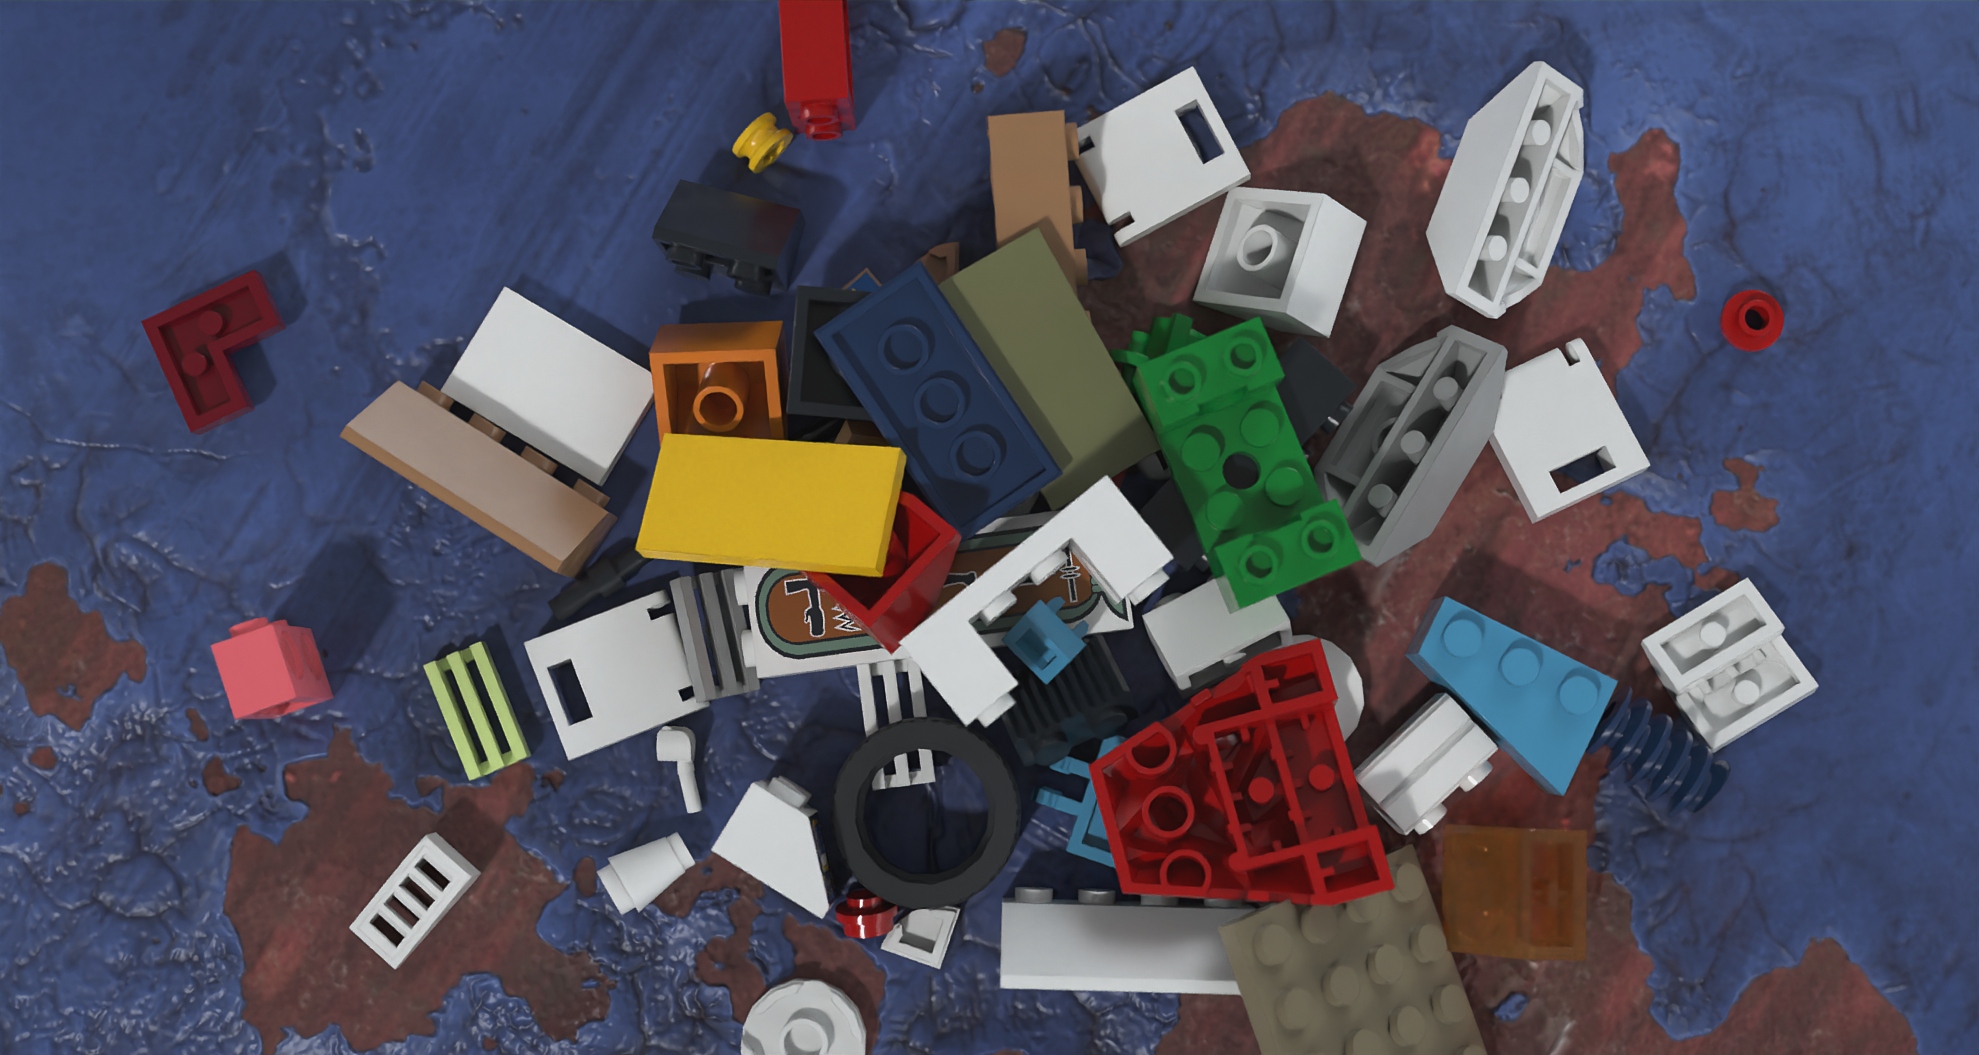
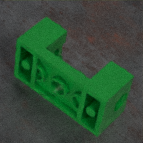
M1260 316L1137 366L1132 380L1229 614L1362 559L1337 498L1324 502L1276 387L1285 375ZM1242 454L1250 457L1255 462L1258 468V478L1254 486L1248 489H1236L1226 482L1223 476V464L1228 457Z

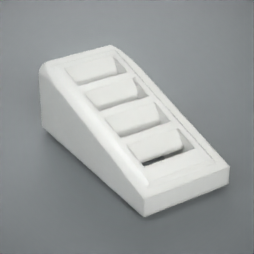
M436 832L426 834L372 898L349 929L389 965L397 969L482 873ZM427 861L450 881L445 889H442L421 870ZM411 879L435 900L429 908L405 887ZM395 897L420 918L414 927L389 905ZM379 915L405 937L398 946L372 924Z

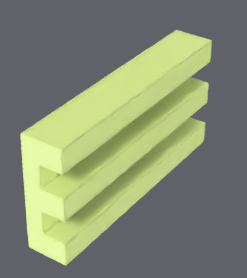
M480 641L465 650L456 651L447 655L446 658L423 665L469 781L476 780L532 756L486 642ZM471 661H476L511 748V751L507 753H501L466 666ZM450 670L453 671L488 758V761L481 763L445 672Z

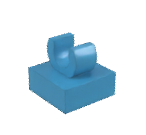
M1061 597L1051 599L1046 605L1039 600L1001 640L1046 685L1086 646L1081 639L1087 633L1089 625L1082 620L1071 630L1056 615V612L1065 603Z

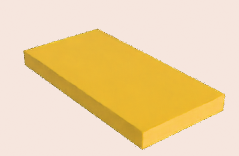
M664 433L635 550L644 558L882 577L907 456L901 448Z

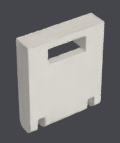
M1193 66L1077 128L1079 148L1090 142H1093L1095 147L1079 155V160H1075V163L1107 224L1111 226L1130 214L1134 220V223L1123 227L1114 234L1120 247L1140 239L1251 179V174ZM1196 106L1201 111L1223 153L1205 164L1200 160L1179 120V117L1194 110Z
M1576 338L1565 345L1566 353L1572 363L1571 366L1568 365L1562 352L1555 348L1504 372L1495 429L1489 438V442L1532 524L1644 472L1650 466L1593 357L1581 338ZM1601 449L1596 456L1605 473L1560 494L1550 472Z
M666 590L655 592L524 642L569 761L711 706L709 701L696 703L695 696L683 702L679 691L692 687V681L677 616L675 613H670L651 620L648 611L661 608L671 602ZM570 662L573 663L593 716L573 725L569 723L549 669H554Z

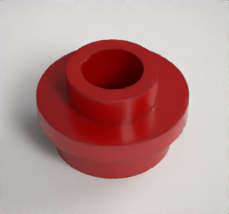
M1745 290L1737 293L1724 304L1720 313V329L1724 338L1733 347L1741 351L1756 352L1771 346L1780 337L1784 326V316L1779 303L1771 295L1760 290ZM1747 310H1755L1761 315L1762 327L1760 330H1753L1746 324L1745 314Z
M859 888L846 894L847 900L835 907L836 920L843 924L844 934L852 938H871L889 933L894 928L893 917L899 912L897 904L876 896L866 888Z

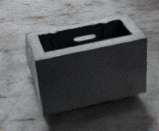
M680 179L654 227L652 239L665 255V260L675 264L674 272L679 275L709 282L711 275L716 274L735 279L734 287L738 290L769 297L771 288L783 292L788 291L806 222L800 209Z

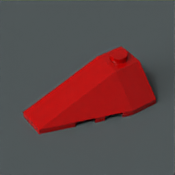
M743 435L741 438H751V437H748V436ZM900 490L882 577L797 571L892 655L901 646L899 642L915 630L936 608L962 536L916 496Z

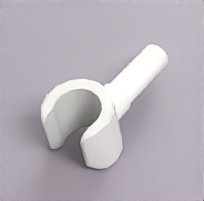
M664 726L657 734L658 761H678L677 771L687 813L701 811L702 805L693 764L696 749L695 734L687 727Z

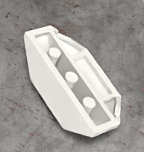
M1536 61L1529 65L1468 120L1426 231V236L1446 293L1487 318L1497 319L1506 312V308L1520 302L1542 285L1584 173L1583 127L1579 114V109L1583 107V89L1543 61Z

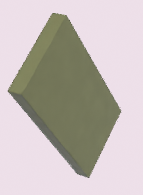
M1038 227L937 284L1064 473L1039 490L1051 511L1079 497L1104 476L1107 475L1110 479L1160 450L1154 433Z

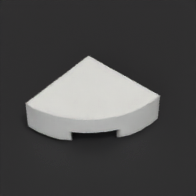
M951 905L937 909H915L894 924L893 930L887 934L880 949L940 969L961 907Z

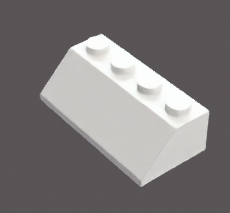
M1016 887L1015 898H1002L1000 988L1241 995L1218 927L1257 909L1251 904H1242V900L1213 898L1204 899V903H1180L1179 897L1141 895V901H1116V890L1078 889V900L1053 899L1052 888Z

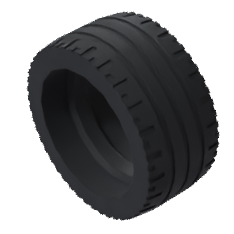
M915 717L900 720L880 728L863 740L849 755L838 774L832 793L830 808L831 828L837 850L852 875L866 889L876 896L899 906L916 909H937L961 903L985 889L1001 873L1008 863L1018 840L1021 824V801L1018 786L1009 764L1001 752L985 736L965 724L938 717ZM917 749L945 751L966 762L982 781L989 803L987 830L977 850L959 866L936 874L911 873L888 862L871 842L864 820L866 794L877 772L896 756Z

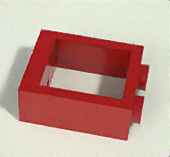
M778 0L784 101L795 133H806V138L809 140L827 141L842 137V131L856 130L848 0Z

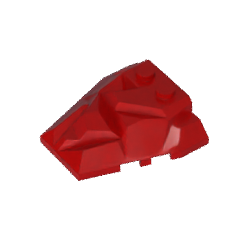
M1320 638L1257 654L1242 664L1240 670L1210 690L1208 688L1204 689L1192 697L1190 703L1159 723L1157 721L1088 766L1123 894L1229 899L1264 903H1280L1290 899L1291 904L1331 907L1395 889L1377 826L1369 825L1334 707L1338 701V696Z

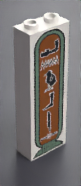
M1062 510L998 518L958 546L936 608L923 622ZM1066 547L1063 552L1068 559L1054 574L1038 586L1029 577L1012 591L1013 595L1017 598V603L989 626H986L980 618L973 622L971 626L990 649L1006 647L1001 641L1002 638L1039 600L1046 605L1051 599L1061 597L1065 603L1056 612V615L1071 630L1082 620L1089 625L1088 631L1084 636L1094 635L1095 633L1103 634L1131 630L1134 628L1130 599L1126 596L1115 605L1071 550ZM743 566L744 568L734 569V586L739 606H749L751 629L742 630L741 632L744 661L747 668L756 666L757 678H774L911 658L902 646L891 655L799 571Z

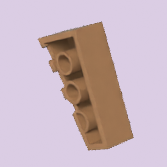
M1064 110L987 116L986 128L987 139L990 142L991 190L995 207L996 250L1038 227L1077 296V286H1088L1085 248L1074 249L1072 224L1083 223L1081 186H1069L1068 161L1079 160L1076 122L1065 123ZM1085 311L1091 321L1090 311Z

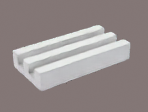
M912 658L857 665L866 738L879 730L872 676L883 675L890 724L902 720L896 673L908 672L914 718L927 717L921 669ZM918 749L921 771L909 772L907 753L896 756L894 758L896 774L885 775L884 767L880 769L872 781L873 790L936 782L932 750Z

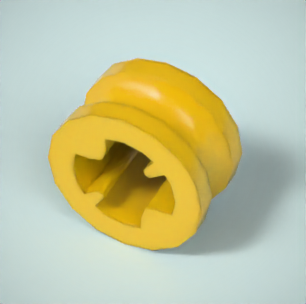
M766 112L754 120L738 137L732 149L738 158L746 156L750 159L748 166L755 174L762 172L776 161L788 147L793 137L787 128L781 130L776 128L777 119L771 112Z

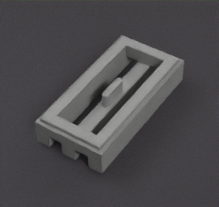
M734 568L715 573H703L693 577L685 576L669 581L696 703L761 689L759 679L757 678L756 666L747 668L744 661L741 632L742 630H747L743 607L738 605L736 598ZM699 589L706 621L704 630L708 648L713 652L719 686H714L693 591Z

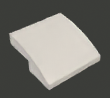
M1748 577L1643 639L1641 642L1650 663L1679 712L1701 745L1709 747L1712 753L1811 695L1819 687L1781 634L1785 629L1784 625Z

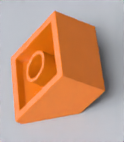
M784 321L660 325L649 352L660 448L664 433L737 438L745 435L754 439L788 441L786 404L789 375Z

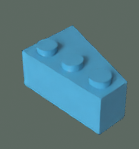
M1446 596L1430 601L1405 653V656L1443 693L1451 696L1490 736L1489 738L1532 777L1531 780L1544 793L1564 796L1618 683L1617 680Z

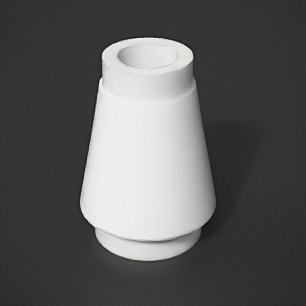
M675 832L667 838L663 837L607 858L610 864L597 871V874L619 912L623 915L635 907L640 912L684 874L685 870L695 865V862L678 832Z

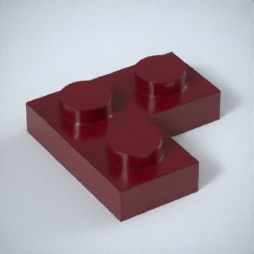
M255 269L141 321L190 432L196 435H201L255 410L231 354L287 329L263 275Z

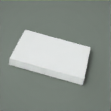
M507 287L503 288L441 389V392L601 487L655 400L651 372Z

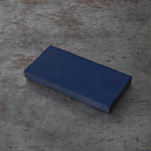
M921 260L813 332L890 447L901 448L907 456L905 469L935 513L962 536L960 544L1064 474Z

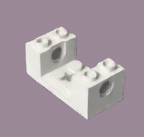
M1107 475L899 642L966 726L976 718L979 719L984 727L992 723L1016 703L1008 692L1018 684L971 624L980 618L986 626H989L1017 603V598L1013 595L1012 591L1030 577L1034 584L1038 586L1054 574L1068 559L1063 552L1066 547L1071 550L1115 605L1126 596L1134 605H1137L1169 579L1162 567L1174 557Z

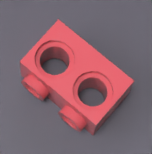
M261 617L229 628L230 639L211 645L235 719H276L334 698L311 628L288 626L287 620L269 623L267 617Z

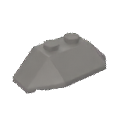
M1450 325L1437 332V337L1406 349L1379 364L1355 401L1354 408L1346 416L1314 468L1315 481L1324 502L1337 498L1362 560L1378 567L1432 534L1495 429L1508 354L1504 346L1457 326Z

